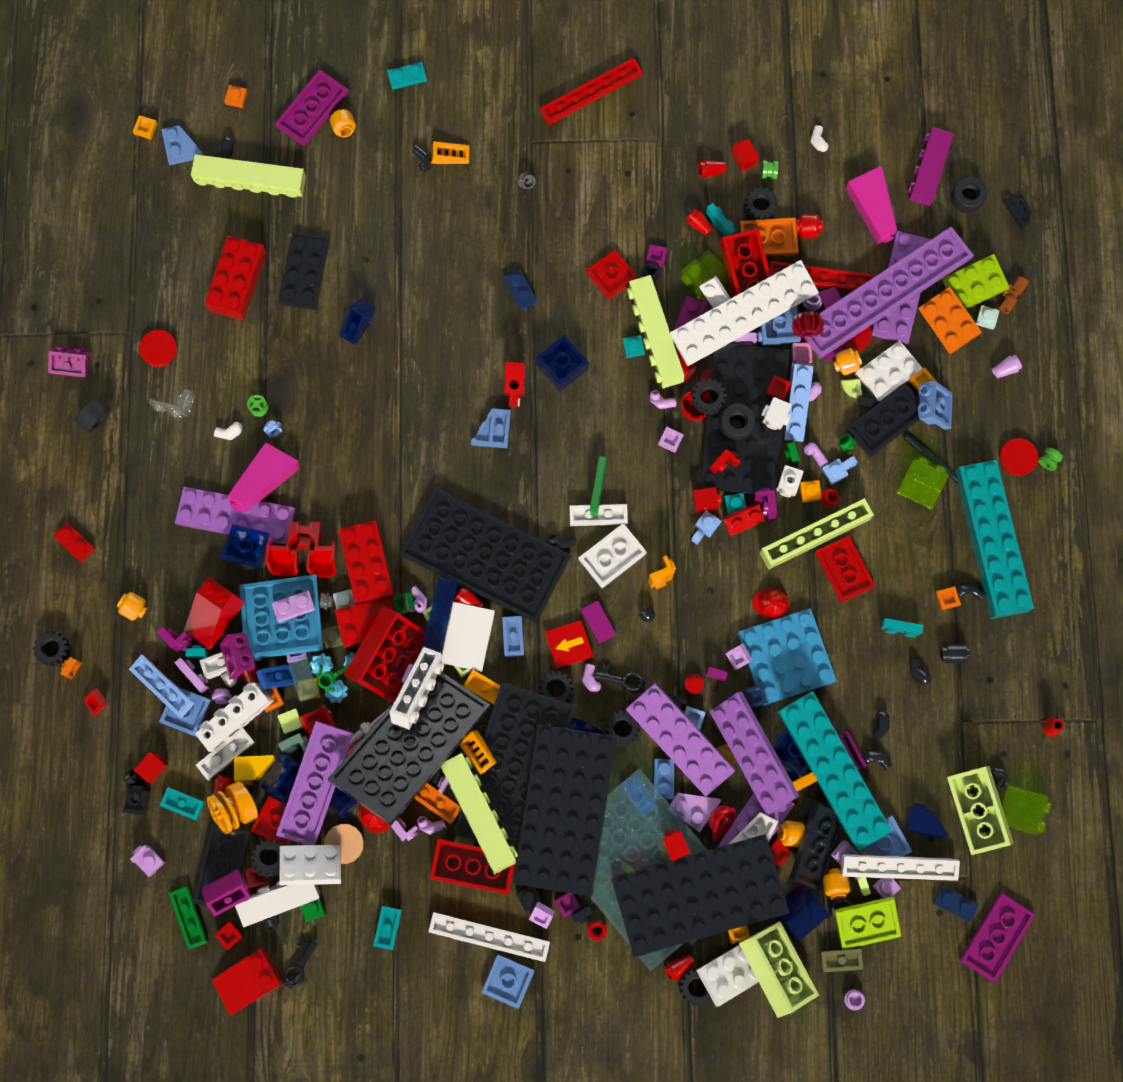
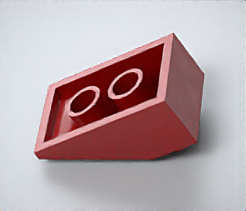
M208 577L196 593L184 632L211 650L245 602Z
M393 598L356 604L335 610L344 648L347 651L360 647L382 606L395 611Z
M265 948L251 954L212 979L230 1016L283 985V981Z

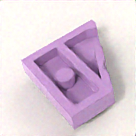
M678 793L667 810L700 832L709 820L710 813L717 808L721 800Z

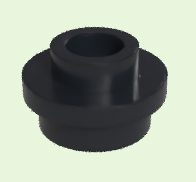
M655 263L646 264L642 269V276H649L648 271L652 270L654 271V274L651 275L652 280H657L661 272L659 266Z
M862 394V397L857 398L859 400L858 405L873 408L874 403H876L872 395Z

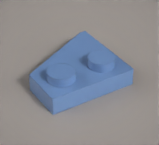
M180 126L161 129L169 165L192 161L195 155H203L202 151Z
M491 409L487 419L480 426V430L471 440V445L508 448L511 410Z

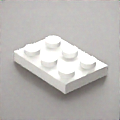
M899 340L858 370L855 376L860 379L862 385L879 403L903 384L907 383L910 378L923 368Z
M623 523L581 555L578 560L603 589L643 558L647 551Z
M340 845L280 846V885L341 884Z
M740 945L696 970L716 1007L759 982Z

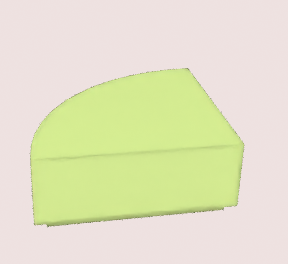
M860 379L841 380L840 383L845 393L853 398L862 397Z
M854 877L859 883L862 895L871 894L866 877Z

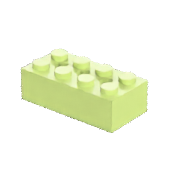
M990 766L947 777L971 855L1012 845L1014 842ZM972 785L979 790L977 796L975 793L971 794L970 789H973ZM978 805L984 807V815H982L980 812L977 813L976 809L979 808ZM984 824H986L987 827H990V835H988L987 832L982 831V828L985 827Z
M780 921L739 943L777 1018L794 1012L819 996Z

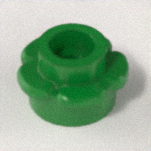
M850 434L843 435L838 441L840 450L843 452L851 451L855 447L856 438Z

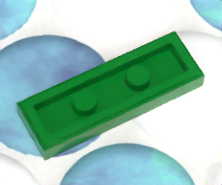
M599 456L590 505V515L597 516L599 512L607 468V458Z
M189 886L168 893L188 950L208 943L196 905L193 903Z

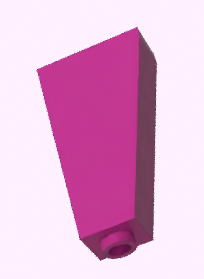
M879 166L849 181L846 187V191L877 244L891 241L897 231L883 169Z
M265 443L229 493V505L236 511L241 510L246 513L298 471V460Z

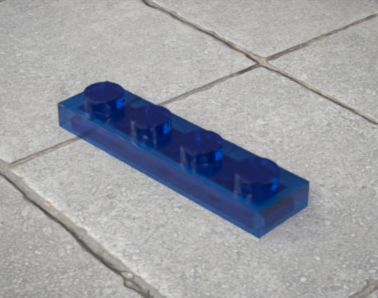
M443 578L438 579L422 649L425 647L439 653L442 652L458 582Z

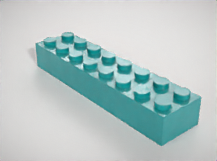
M993 460L961 466L955 471L958 479L957 485L983 591L986 593L985 599L990 619L1029 612L1034 609L998 462Z

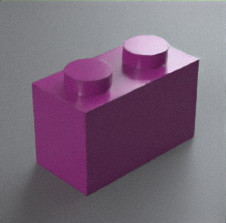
M238 869L202 888L205 904L214 917L251 898L247 882Z

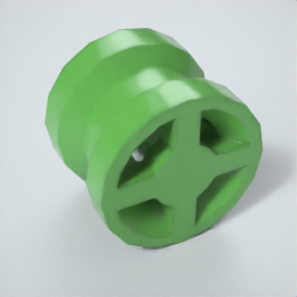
M763 160L762 178L772 177V179H777L778 161L768 162Z
M253 395L248 399L247 407L254 416L262 417L268 412V404L261 395Z
M1046 448L1044 451L1045 455L1038 462L1044 468L1055 471L1057 463L1061 462L1063 456L1053 448Z

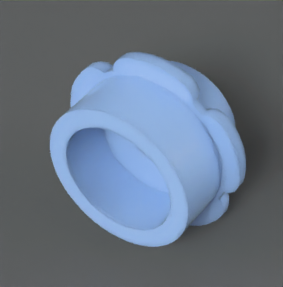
M274 420L267 422L264 427L265 434L270 438L280 435L282 432L281 423H276Z

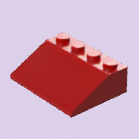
M382 606L344 675L394 703L404 685L401 680L408 665L415 664L423 647H428L433 636L399 613Z

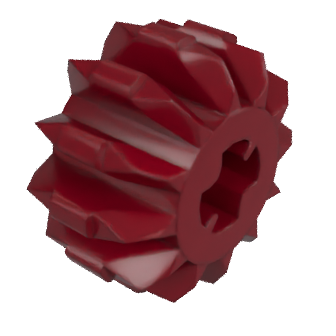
M805 312L795 315L792 321L793 334L804 338H811L812 336L822 334L824 330L823 316L817 312Z

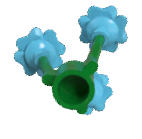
M354 652L345 656L344 668L335 673L330 670L334 667L331 657H326L324 653L319 656H313V661L310 662L312 673L318 677V684L325 689V696L330 699L331 703H341L343 698L348 695L345 692L348 690V687L341 680L336 682V677L347 670L355 655Z

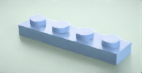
M794 364L789 404L792 405L788 412L791 417L785 428L784 440L804 442L814 366Z
M141 654L129 668L178 717L183 718L193 706L194 702L146 656Z

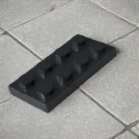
M293 233L279 300L280 305L317 310L330 245L329 238Z
M905 383L850 424L846 430L852 437L856 438L857 444L871 458L921 420L918 415L920 400Z
M813 803L789 877L792 881L822 892L824 886L823 877L828 873L833 858L831 854L836 848L843 827L834 810L821 804Z
M211 824L193 903L207 906L202 892L203 887L237 869L242 874L251 831L232 828V832L225 834L218 825Z

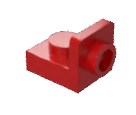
M726 449L711 465L709 470L714 474L718 470L722 472L728 466L726 461L736 468L740 464L739 456L735 452H729Z

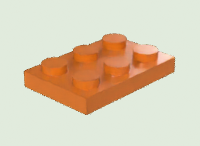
M796 218L740 221V233L759 229L766 257L798 255Z
M950 286L918 308L950 355L982 333Z

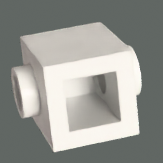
M774 397L770 406L766 405L762 413V416L765 417L763 423L770 429L781 430L783 424L787 426L791 415L788 412L792 404Z
M785 465L777 491L785 497L795 496L803 471Z

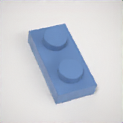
M522 616L502 617L505 657L524 656Z
M654 759V799L674 800V762L672 759Z

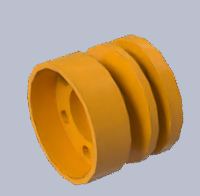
M240 781L227 786L225 789L226 795L218 791L216 796L211 795L207 797L212 818L225 834L232 832V828L238 829L239 820L243 824H247L258 817L255 803L246 787Z

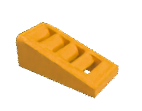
M433 141L431 146V163L469 164V145ZM460 151H463V157H460Z
M477 730L470 732L461 742L460 747L480 775L496 763ZM472 741H475L476 743L470 747L469 744ZM479 746L480 749L474 753L473 750ZM483 752L484 756L478 760L477 756ZM488 759L489 762L482 767L480 763Z

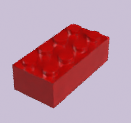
M758 228L722 237L718 240L733 297L771 277Z
M227 236L204 303L209 311L245 320L267 255L263 245Z
M376 520L338 529L355 604L395 597Z
M438 839L430 879L509 895L515 864L494 874L481 847Z

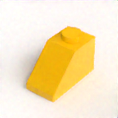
M274 755L234 757V781H240L244 786L252 785L253 781H258L277 761V757Z

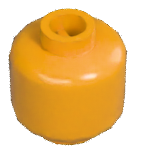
M344 109L337 110L330 117V124L335 135L348 137L354 132L356 123L350 111Z
M852 348L838 352L835 355L836 361H833L836 371H841L843 375L858 371L862 364L858 351H854Z
M133 592L124 593L116 606L119 608V614L132 621L136 620L137 617L142 618L147 610L144 607L146 600Z
M786 820L778 827L777 837L784 846L799 848L806 827L802 822Z
M830 869L829 873L823 877L825 894L831 897L832 900L846 898V895L850 892L849 878L842 876L840 869Z

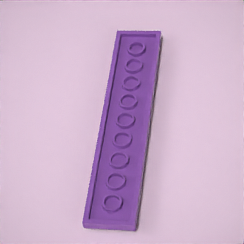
M950 227L821 312L820 315L823 316L824 320L823 333L811 338L805 337L804 339L819 359H821L972 259L974 255L954 229Z

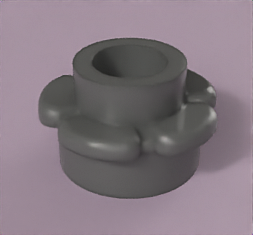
M530 171L521 173L518 185L524 189L533 188L536 182L533 173Z
M330 592L321 593L320 608L327 610L328 607H332L333 596H330Z

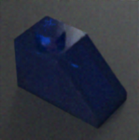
M361 298L352 304L346 316L340 337L356 345L370 325L377 307Z
M914 803V806L907 808L904 831L940 838L948 837L947 831L932 810L925 809L926 805Z

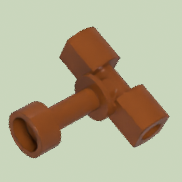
M1019 276L1013 286L1009 284L1010 289L1002 292L1004 301L999 310L1006 314L1010 313L1017 302V296L1021 295L1029 282L1027 279Z

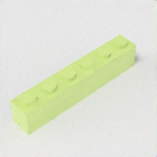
M203 155L194 156L191 171L194 182L199 185L211 184L218 188L226 186L232 187L235 190L248 189L255 193L264 191L272 195L286 194L293 198L303 196L306 180L304 169Z
M651 275L629 281L628 297L630 300L633 299V312L635 316L639 317L638 327L641 333L644 332V345L646 350H650L649 360L651 366L656 368L657 372H654L657 383H661L662 388L683 383L684 373L673 340L669 334L670 331Z
M864 498L762 548L760 555L769 570L869 521L874 514Z
M461 753L445 761L441 766L442 771L493 873L496 874L516 864L515 858L518 857L513 846H508L506 842L508 835L504 828H499L497 824L500 821L495 810H490L488 804L491 802L486 792H481L479 786L482 784L477 774L473 776L470 770L473 766L469 758H464Z

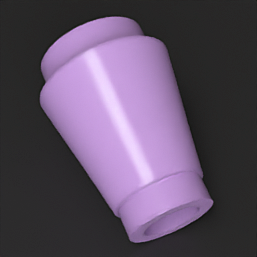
M1009 355L995 366L992 372L996 379L1019 372L1022 365L1016 355L1012 357Z

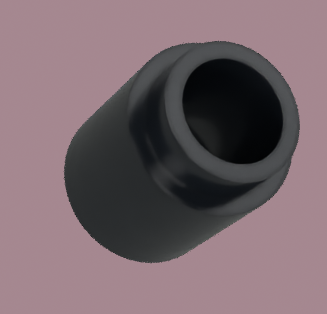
M946 644L941 646V661L947 664L966 663L967 659H970V649L965 644Z

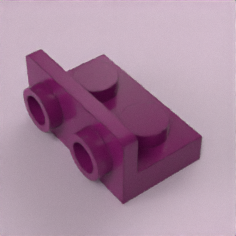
M687 296L674 330L708 312L710 309L707 306L708 300L705 299L703 302Z
M55 346V349L49 351L48 373L87 377L88 358L91 357V352H85L83 348L67 350L65 346Z
M770 488L759 489L758 492H755L753 501L758 504L763 503V516H767V522L775 521L777 515L775 490H770Z
M161 627L157 631L160 637L180 654L182 652L185 653L186 648H191L194 639L185 632L179 636L170 628L166 630Z
M246 633L228 634L220 643L228 676L231 680L237 679L243 671L253 670L255 664Z

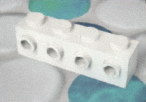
M423 647L390 710L391 722L393 724L410 730L412 724L417 722L420 708L426 705L427 695L429 691L434 689L437 675H440L443 671L444 664L442 663L441 653Z
M251 682L242 689L243 693L232 697L228 701V706L217 710L213 714L214 718L203 722L198 727L200 730L195 734L209 752L214 751L239 729L244 728L274 702L269 693L261 689L260 683Z
M278 881L276 882L277 885L270 888L268 885L259 888L258 892L250 895L251 898L235 906L243 927L319 899L321 892L318 885H280Z

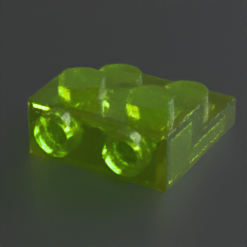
M709 250L697 260L694 259L681 271L682 281L694 289V293L698 298H703L704 300L707 298L699 287L701 284L717 276L723 287L729 282L725 266Z
M919 456L918 459L913 458L897 493L932 509L949 474L946 473V468L938 464L936 467L928 464L929 460Z
M1008 785L1002 804L1008 827L1038 837L1039 833H1044L1046 822L1043 819L1045 813H1050L1052 803L1049 802V797Z

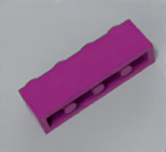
M932 127L930 133H926L923 144H926L925 149H921L918 160H921L920 166L916 165L913 173L916 179L915 182L911 181L908 192L911 193L909 200L928 206L932 204L954 133Z

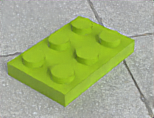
M995 254L942 278L946 289L949 286L951 287L965 309L1010 289Z
M893 897L834 910L842 950L901 937L896 904Z

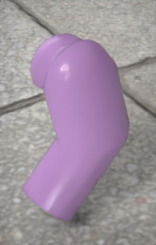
M811 383L809 401L815 400L821 393L822 387L820 383Z
M658 390L651 391L649 399L659 409L676 407L675 398L664 399Z
M808 443L804 447V452L807 455L812 454L820 467L828 463L815 443Z
M414 586L410 589L409 593H412L415 599V611L422 613L426 609L427 598L417 586Z
M586 664L582 681L589 691L598 692L601 689V684L593 677L595 666Z
M420 816L417 819V827L427 834H433L446 829L443 819L434 823L425 816Z

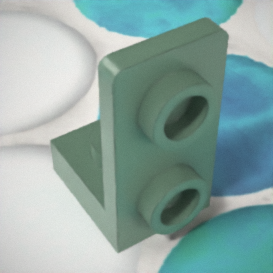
M298 733L278 743L282 752L287 751V753L299 749L298 745H301L305 753L309 740L307 736L303 737Z

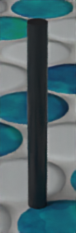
M910 434L904 438L907 443L958 484L957 475L951 468Z

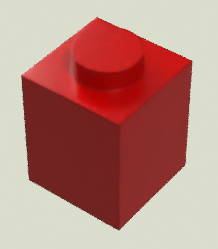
M749 139L745 141L740 140L733 145L731 155L741 172L758 164L759 156Z
M716 487L693 490L692 497L695 513L705 512L706 510H718L719 504H722L720 492L717 493Z
M149 752L134 771L146 782L153 784L166 770L168 765L165 763L166 759L160 753L154 754Z
M676 828L665 832L666 837L662 839L672 861L690 854L681 830L676 831Z

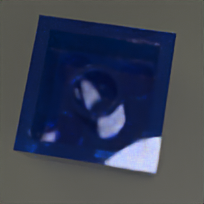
M566 335L562 336L536 357V365L559 392L589 369V362Z

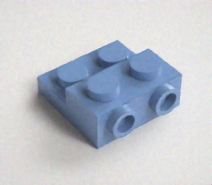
M797 306L759 326L760 331H757V342H761V347L780 346L781 343L801 341V337L793 334L792 330L793 317L798 315Z
M936 381L921 383L919 388V419L928 425L937 424L944 430L951 429L953 393Z

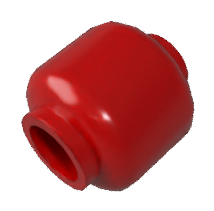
M803 214L800 219H797V234H800L804 239L818 238L820 231H824V220H820L818 214Z

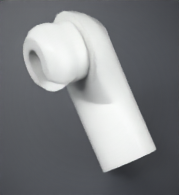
M816 125L812 133L811 144L818 151L825 152L828 149V143L821 137L823 127Z
M234 422L227 429L216 427L214 436L233 440L241 433L242 425L239 422Z

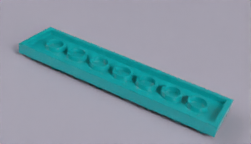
M814 692L806 694L779 710V715L856 851H861L892 832Z

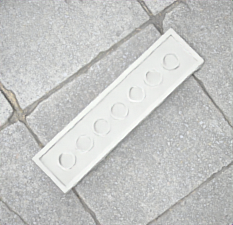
M800 260L669 334L686 365L689 366L819 292Z

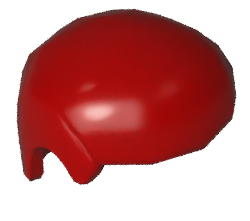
M688 392L683 396L681 411L685 418L699 421L707 416L703 412H698L697 408L695 409L692 403V392ZM701 394L702 401L709 404L708 399Z

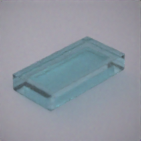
M308 659L289 664L300 702L320 696Z

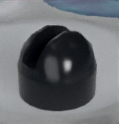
M651 606L638 614L644 622H651L655 618V612Z
M129 769L125 773L123 781L127 783V786L132 787L141 781V776L134 769Z
M278 915L262 920L264 926L269 930L277 928L280 922Z

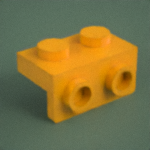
M667 555L662 558L661 565L663 569L649 575L648 583L650 588H662L667 585L666 582L672 580L676 568L672 559L668 560Z

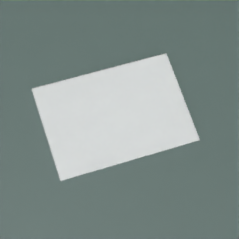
M453 602L442 652V663L482 672L495 611Z

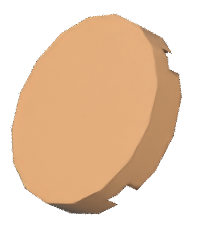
M340 824L328 831L324 845H340L341 864H348L360 857L364 849V839L356 827L349 824Z

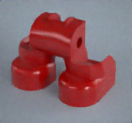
M299 521L289 522L286 546H274L271 539L267 543L265 560L268 569L275 576H295L298 573L299 549H308L309 554L307 555L306 568L309 574L317 575V577L321 578L332 577L336 574L337 547L335 541H331L332 546H321L322 528L320 522H310L309 526H301Z

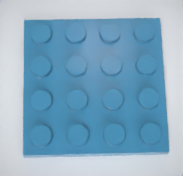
M317 575L240 585V598L245 602L241 608L243 633H246L253 659L324 650ZM309 590L315 610L278 623L272 603Z
M811 608L737 632L740 643L745 645L753 661L748 663L755 686L763 685L768 703L762 706L837 682Z

